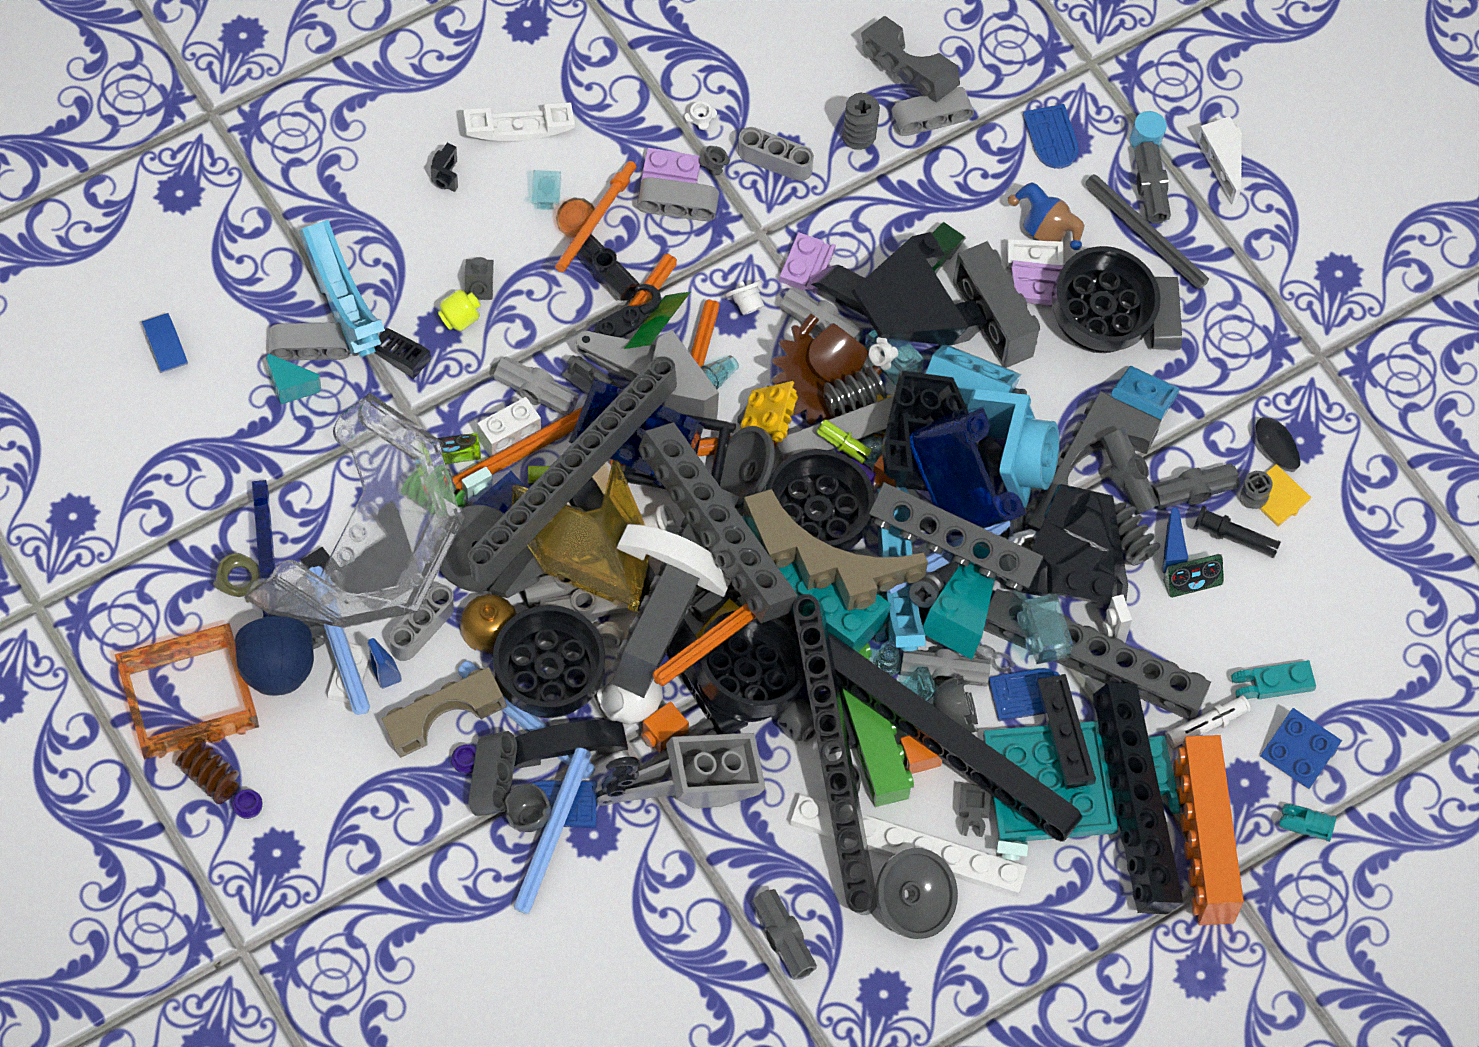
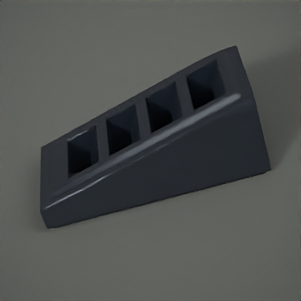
M386 328L380 334L381 344L374 346L375 354L412 379L431 361L430 350L389 328ZM387 338L392 340L385 348L381 347ZM396 344L400 345L394 352L390 351ZM404 349L407 350L403 357L399 356ZM413 354L415 356L411 362L408 361Z

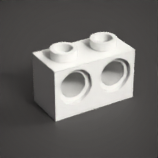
M527 397L477 423L478 440L489 456L500 452L541 429V417Z

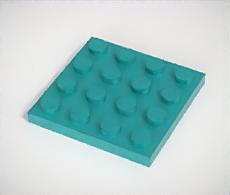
M1098 721L1080 723L1096 777L1095 784L1071 789L1065 788L1048 725L984 731L983 740L986 744L1074 805L1081 812L1082 820L1068 838L1117 834L1118 825L1112 789L1110 787V777L1107 763L1104 759V748L1101 735L1099 734ZM992 795L998 838L1000 840L1013 842L1054 839Z

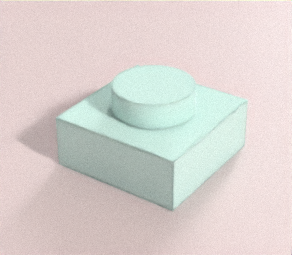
M487 467L462 479V490L466 492L465 498L467 501L481 498L493 488L492 474Z
M997 838L996 851L997 853H1002L1003 859L1019 860L1020 856H1027L1028 843L1026 841L1008 842Z

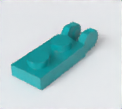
M1309 660L1254 668L1253 670H1240L1231 675L1232 682L1236 684L1254 682L1253 686L1241 687L1236 690V698L1243 695L1246 699L1258 698L1259 700L1312 692L1316 689Z
M1165 735L1149 737L1160 794L1167 795L1171 813H1179L1177 787Z

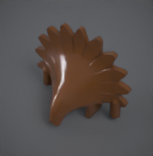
M811 313L800 327L797 325L791 327L794 341L784 339L779 341V345L786 355L772 359V363L783 370L772 378V382L774 384L794 382L793 389L797 391L798 399L795 403L793 415L795 416L805 410L806 422L808 424H813L820 414L823 421L833 419L824 400V384L828 382L834 387V380L839 378L844 382L846 375H851L855 379V373L859 370L861 371L869 352L861 343L835 323L828 325L813 339L809 333L819 319ZM873 365L872 368L880 376L883 371L876 365ZM856 401V408H862L861 403ZM845 405L846 413L850 412L849 405ZM835 409V415L837 413L839 416H841V412L838 409Z

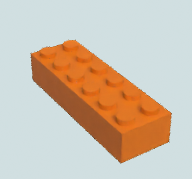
M1221 735L1187 736L1182 747L1178 748V758L1174 759L1173 770L1174 776L1179 777L1180 786L1177 787L1179 804H1183L1184 814H1181L1180 823L1182 832L1187 833V841L1184 843L1185 858L1190 859L1191 869L1188 870L1189 887H1194L1195 894L1191 901L1192 913L1197 915L1199 925L1234 924L1244 900Z

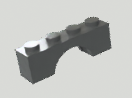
M883 16L861 32L862 49L869 58H874L886 70H891L905 83H910L922 95L930 97L935 102H938L960 85L958 65L942 54L937 53L931 56L920 57L903 51L905 49L903 28L888 17Z

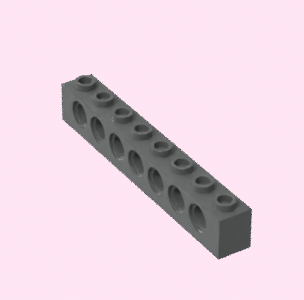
M673 422L645 431L638 448L641 457L649 464L657 480L666 488L672 501L678 505L685 515L687 522L692 525L701 538L703 545L712 553L718 566L723 569L735 590L740 593L747 603L749 610L755 614L760 623L789 614L798 595L676 424Z
M997 589L989 604L984 631L1102 683L1136 684L1141 700L1187 720L1197 717L1211 685V681L1206 680L1203 675L1183 670L1172 661H1163L1153 657L1151 653L1144 649L1130 647L1119 638H1110L1100 634L1091 626L1077 624L1066 615L1047 611L1038 603L1024 601L1010 591ZM1017 615L1023 620L1015 621L1010 616ZM1045 627L1049 630V632L1043 633L1040 632L1037 628ZM1069 638L1076 643L1068 644L1063 639ZM1098 650L1103 655L1095 656L1090 651ZM1117 662H1125L1129 667L1123 668ZM1144 674H1153L1156 679H1148ZM1171 685H1178L1183 691H1176Z

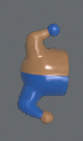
M1033 182L1026 184L1015 195L1008 197V204L1010 206H1017L1021 199H1029L1031 209L1023 226L1033 237L1040 241L1061 242L1067 231H1072L1073 240L1070 243V247L1073 250L1081 249L1082 243L1080 240L1085 225L1079 217L1071 213L1066 202L1057 197H1048Z

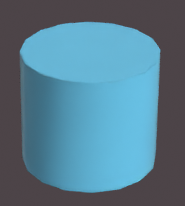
M1144 111L1140 113L1135 119L1130 135V143L1135 149L1136 146L1143 142L1153 141L1160 148L1167 128L1166 120L1157 112Z

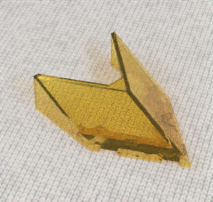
M618 460L612 462L601 508L582 512L565 505L527 546L546 574L555 578L559 575L572 580V585L611 602L615 599L628 604L627 609L638 613L650 555L646 554L644 560H641L617 549L628 524L645 526V523ZM521 485L513 486L512 506L528 488Z

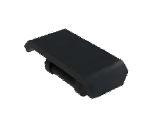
M834 265L825 268L810 281L811 285L836 297L835 303L841 306L844 305L866 316L851 293L865 279L864 277L841 265Z

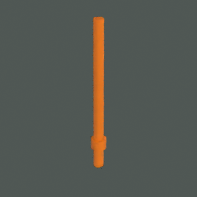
M628 161L621 172L615 174L610 182V188L555 265L557 271L565 272L619 192H623L630 183L629 178L637 168L634 162Z

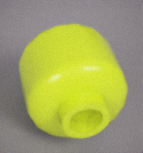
M459 289L441 301V310L438 311V314L449 330L454 328L457 331H463L479 319L480 314L477 308L481 304L472 292L467 295L465 291Z

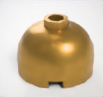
M486 594L474 598L462 612L460 628L463 640L474 650L478 649L485 651V654H493L495 641L501 629L511 618L517 615L515 608L507 599L498 595Z

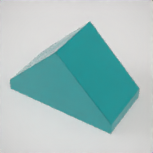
M268 354L266 358L268 372L281 405L320 392L321 381L319 374Z

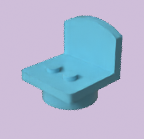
M975 389L970 395L967 409L968 416L972 423L987 436L1007 439L999 472L1013 505L1026 508L1031 488L1047 490L1054 479L1059 456V429L1055 421L1035 419L1030 406L1031 398L1029 395Z

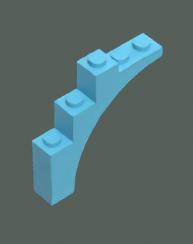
M329 220L300 229L299 233L321 294H326L335 322L341 325L350 353L358 352L359 356L363 357L376 352L374 346L381 344L378 333L385 331L381 319H377L372 314L360 295L343 259Z
M906 487L897 488L909 494ZM878 488V489H877V496H878V494H879L881 488ZM900 507L894 513V518L899 522H905L910 517V510L906 507ZM891 526L889 530L878 527L879 557L912 555L911 541L900 537L901 531ZM913 583L894 593L882 591L883 598L891 603L889 618L886 623V637L889 644H894L896 648L900 647L902 651H915L918 647L925 646V633L921 623L919 608L913 603L909 595V590Z

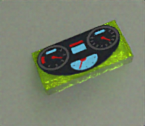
M477 433L421 440L424 466L426 467L481 460Z

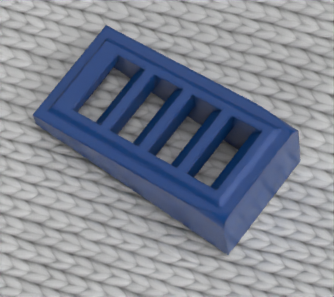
M1172 508L1167 522L1162 565L1163 573H1173L1177 569L1184 568L1188 561L1178 508Z
M375 638L369 639L370 666L380 688L384 689L401 682V674L393 657Z

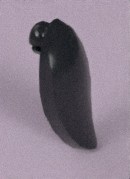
M1262 417L1257 420L1255 433L1263 452L1280 468L1289 472H1295L1300 467L1301 461L1297 446L1290 432L1284 425L1273 418Z

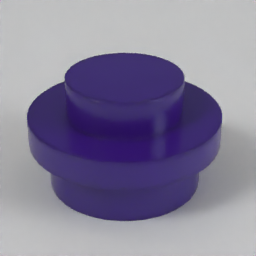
M467 744L457 747L451 757L455 770L463 774L472 773L477 748Z
M245 789L235 795L232 805L236 815L244 819H251L261 812L263 802L261 796L256 791Z

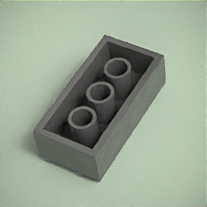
M986 241L958 253L953 282L964 301L974 300L987 320L981 331L1002 367L1007 368L1034 356L1040 324L1036 316H1031L1027 309L1024 295L1018 293L1014 287L1011 273L1005 271L1001 265V257L996 249L993 250L989 242Z

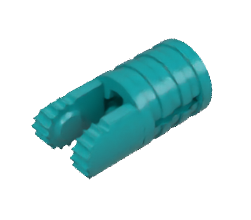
M1284 804L1282 808L1283 817L1281 816L1279 821L1281 828L1330 842L1337 816H1331L1327 813H1320V811H1313L1312 809L1293 804Z

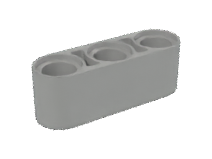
M956 87L938 102L922 95L900 101L892 107L893 116L900 134L903 136H910L962 123L970 119L974 114L968 95L963 87Z
M746 127L740 132L738 154L742 160L797 181H805L812 175L814 155L808 147L756 127Z
M647 177L642 179L640 184L637 208L648 214L698 221H712L716 216L719 190L710 185Z
M340 323L276 324L270 327L269 354L283 360H341L351 356Z
M437 584L431 587L392 629L389 640L391 653L395 659L407 661L413 658L451 617L454 612V595L449 586ZM439 599H444L447 601L445 604L442 605L434 603ZM418 620L428 621L425 625L416 624ZM401 640H407L410 642L408 645L405 646L397 645V643Z

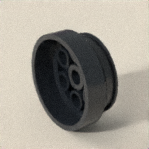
M1091 247L1073 255L1064 264L1052 290V307L1061 331L1073 344L1094 353L1116 352L1138 343L1150 330L1160 308V290L1151 270L1133 254L1115 247ZM1103 282H1104V283H1108V284L1111 286V288H1110V287H1106V286L1103 284ZM1077 287L1083 288L1086 292L1078 290ZM1123 302L1129 303L1131 307L1124 305ZM1096 306H1101L1105 311L1099 310ZM1070 310L1076 311L1079 315H1074ZM1116 325L1122 326L1125 330H1120ZM1090 329L1097 331L1099 334L1090 331Z
M814 449L802 451L788 457L772 472L766 486V491L772 489L782 508L789 516L795 517L794 521L813 537L832 547L847 551L865 536L872 521L869 513L875 502L874 490L868 475L855 461L838 452ZM828 487L831 488L832 491L825 492L821 490V488ZM794 492H802V493H804L805 495H804V496H796V495H794L793 493H794ZM846 506L851 508L852 510L843 511L840 509V507ZM820 511L824 515L816 516L812 512ZM838 530L841 531L843 534L834 535L831 532Z
M543 605L524 610L504 625L495 641L493 669L496 683L510 703L536 717L558 718L571 714L587 704L595 696L602 684L605 674V648L602 637L590 620L572 609L555 605ZM544 641L553 643L550 647H543L540 644ZM570 652H576L580 654V656L576 658H570L567 656V654ZM519 657H527L530 659L525 663H520L516 661V659ZM545 668H554L556 670L551 674L543 672ZM578 678L581 679L583 682L581 684L574 685L569 681ZM523 683L532 685L529 689H521L518 686ZM549 694L559 696L556 700H548L545 697Z
M734 611L724 613L715 618L706 627L703 634H705L711 628L716 626L718 623H720ZM756 617L693 664L699 691L708 705L719 714L740 722H758L784 711L794 702L806 680L798 636L787 624L778 618L760 623Z

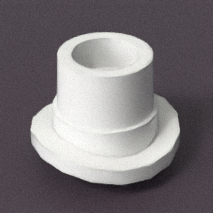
M761 279L748 286H745L742 281L738 283L740 288L726 294L728 300H734L737 303L743 316L764 307L758 288L762 284Z
M667 504L659 505L654 514L640 519V525L658 528L675 534L674 525H676V522Z

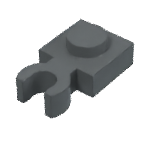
M961 784L959 816H967L962 826L963 836H967L968 827L971 825L978 827L979 837H983L986 826L982 818H989L991 794L979 785Z

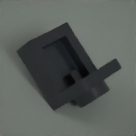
M447 142L442 151L438 150L435 153L431 165L432 182L441 189H449L453 192L458 188V176L451 171L457 163L456 146Z

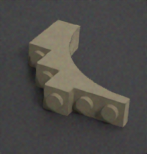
M772 489L744 497L743 514L748 526L776 566L783 568L795 561L807 590L825 588L835 582L848 611L856 608L865 609L875 603L877 591L879 590L888 591L902 583H915L926 575L928 561L924 552L903 557H872L853 554L830 546L800 527L782 508Z

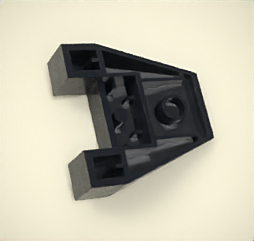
M931 232L909 238L851 291L879 338L951 346L970 341L987 323L974 300L954 304L932 267L945 254Z

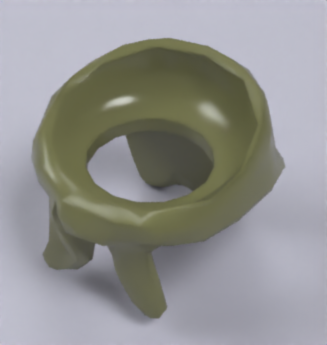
M232 553L226 555L220 561L213 584L221 592L234 597L247 595L246 602L249 603L254 591L262 583L261 572L257 563L250 557L241 553ZM237 567L246 568L252 576L250 583L244 587L233 586L228 580L232 569Z

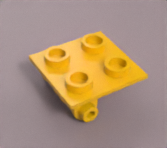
M790 381L751 390L740 430L748 426H757L771 434L772 440L782 442L787 437L788 424L792 420L790 416L794 413L793 410L798 399L797 391L793 389L794 382Z

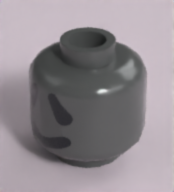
M804 698L795 699L788 708L780 712L777 724L793 741L803 740L807 742L816 734L811 705Z

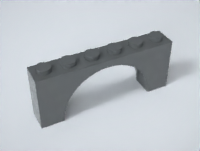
M1100 391L1096 400L1090 399L1084 412L1087 417L1084 422L1078 421L1072 434L1075 437L1073 443H1066L1060 456L1063 461L1060 466L1057 465L1050 487L1047 490L1041 489L1036 500L1039 503L1036 511L1031 509L1026 517L1024 524L1028 526L1027 530L1040 531L1045 520L1044 514L1059 484L1068 485V477L1071 471L1083 458L1105 449L1100 439L1101 437L1124 427L1134 450L1147 454L1158 434L1162 420L1121 402Z

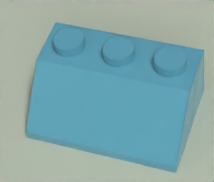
M942 345L932 355L926 374L953 377L966 407H968L970 395L975 389L1012 393L1021 377V374L949 345Z

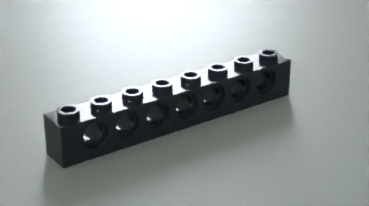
M1108 682L1092 694L1093 705L1096 709L1099 734L1101 735L1104 748V759L1107 763L1110 787L1116 806V816L1118 817L1121 830V841L1124 845L1127 859V870L1130 874L1133 888V898L1136 903L1137 913L1169 914L1184 902L1138 686L1136 684Z

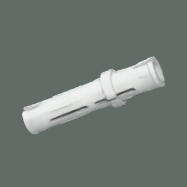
M1242 695L1222 706L1217 704L1212 707L1211 711L1173 730L1165 732L1167 742L1174 749L1183 744L1187 736H1201L1219 726L1224 728L1229 725V721L1251 712L1249 702ZM1229 710H1230V712H1231V713L1226 714V715H1224V716H1222V717H1220V718H1218V719H1216V720H1214V721L1212 720V718H1214V717H1216V716H1218V715H1220V714H1222V713H1225V712H1227V711H1229ZM1202 723L1204 724V726L1200 728H1197L1187 734L1185 733V731L1195 726H1198Z

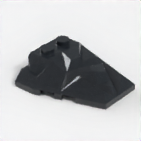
M903 370L899 373L882 443L884 473L890 479L895 480L898 488L906 487V489L952 494L961 488L974 489L991 483L988 456L985 449L980 450L974 438L977 434L974 425L969 426L964 415L967 408L953 377Z
M1059 484L1044 514V523L1040 531H1037L1032 539L1035 542L1031 551L1042 555L1043 561L1029 590L1022 588L1021 592L1041 597L1055 594L1097 603L1096 608L1102 610L1109 609L1112 597L1124 595L1125 601H1127L1128 580L1113 495Z

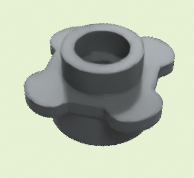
M708 146L706 154L699 158L700 165L706 166L714 175H720L723 172L722 168L724 165H728L730 162L726 151L718 146Z

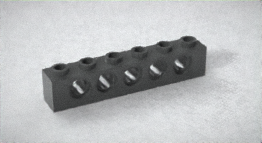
M883 483L869 513L870 517L874 518L873 524L885 530H889L890 526L901 531L900 537L915 543L916 539L927 543L926 549L939 555L945 551L953 555L952 561L962 566L968 567L969 563L980 568L978 573L993 580L996 576L1007 580L1006 586L1018 592H1021L1022 588L1029 590L1043 561L1042 555L887 483ZM900 507H906L910 510V517L905 522H899L894 518L895 511ZM927 519L934 520L937 524L935 532L924 534L920 530L923 521ZM956 531L961 533L964 539L959 546L953 547L947 543V536L951 532ZM978 544H985L990 548L989 555L984 559H978L973 554V550ZM1011 556L1016 560L1017 565L1012 571L1001 569L999 564L1003 557Z

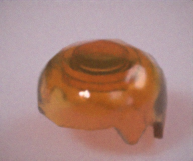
M578 197L563 202L556 214L559 230L567 237L575 238V235L594 211V205L585 198Z

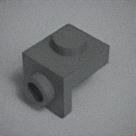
M483 257L466 259L465 292L467 295L472 292L478 300L493 299L494 260H487Z

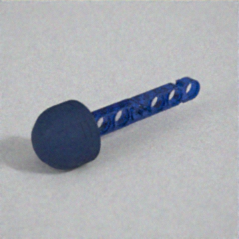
M267 480L252 481L263 618L249 622L237 632L235 636L236 661L241 677L249 686L264 695L279 696L295 691L306 680L313 667L314 652L310 628L300 620L283 617L279 614Z

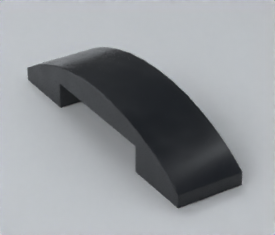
M612 720L577 721L553 725L515 737L517 752L514 769L541 765L542 759L574 754L578 747L588 751L598 750L599 755L628 750L623 723Z

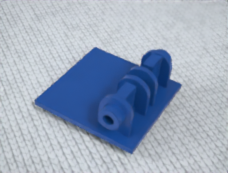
M1292 708L1260 756L1310 789L1327 762L1337 752L1342 740L1295 708Z

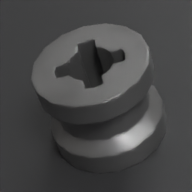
M926 572L925 577H922V579L913 583L910 587L909 595L911 600L919 607L926 608L932 606L944 589L943 581L936 573Z

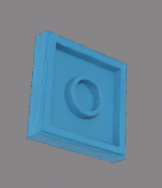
M1129 366L1114 387L1111 397L1162 420L1178 397L1180 389L1140 369Z

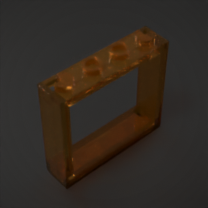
M230 623L115 654L144 760L155 756L162 758L167 753L177 750L184 751L201 739L209 743H216L223 740L226 736L233 734L244 735L246 731L259 727L257 713L248 684L241 677L237 667L235 640ZM227 648L245 710L147 738L130 674Z

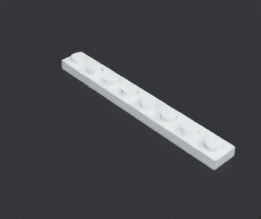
M799 795L790 825L835 839L829 804ZM841 808L839 811V816L842 820H846L852 815V811ZM862 814L868 850L892 857L894 854L905 849H927L942 857L956 878L1012 896H1019L1028 866ZM850 834L844 842L856 846L858 837L856 834Z

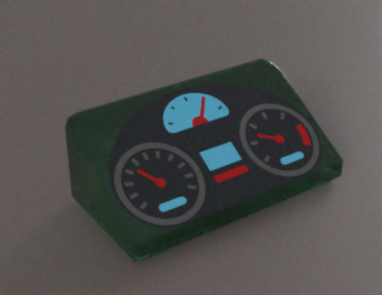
M1216 554L1168 566L1163 581L1169 596L1173 598L1221 586L1224 582L1222 555Z

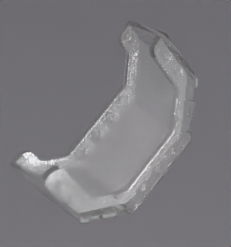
M368 393L341 413L333 427V436L337 443L352 452L364 491L320 577L294 560H286L274 569L271 577L268 579L260 578L250 585L244 598L268 614L346 628L419 611L465 518L462 508L458 507L453 492L456 488L450 469L445 467L441 454L444 452L441 441L373 394Z

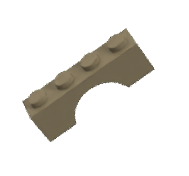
M488 667L476 669L469 673L467 678L458 682H449L442 686L441 690L431 695H422L415 699L414 703L404 708L397 707L388 712L387 716L382 718V721L400 758L427 746L428 732L432 723L445 712L466 710L483 719L508 706Z

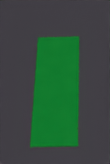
M692 291L665 295L661 300L659 308L650 314L624 349L650 346Z

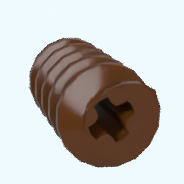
M201 739L195 744L190 745L180 754L176 761V766H180L183 773L189 774L190 780L197 782L200 789H205L206 794L213 797L216 804H222L229 800L238 790L239 782H236V779L239 776V772L234 770L228 774L231 764L226 762L219 766L223 759L222 756L216 755L211 758L214 749L209 747L203 751L206 741Z

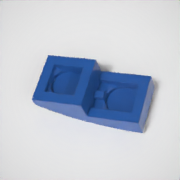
M169 313L141 322L160 373L188 364Z

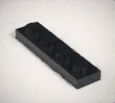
M1066 674L1037 679L1036 686L1065 788L1071 789L1095 784L1096 777Z

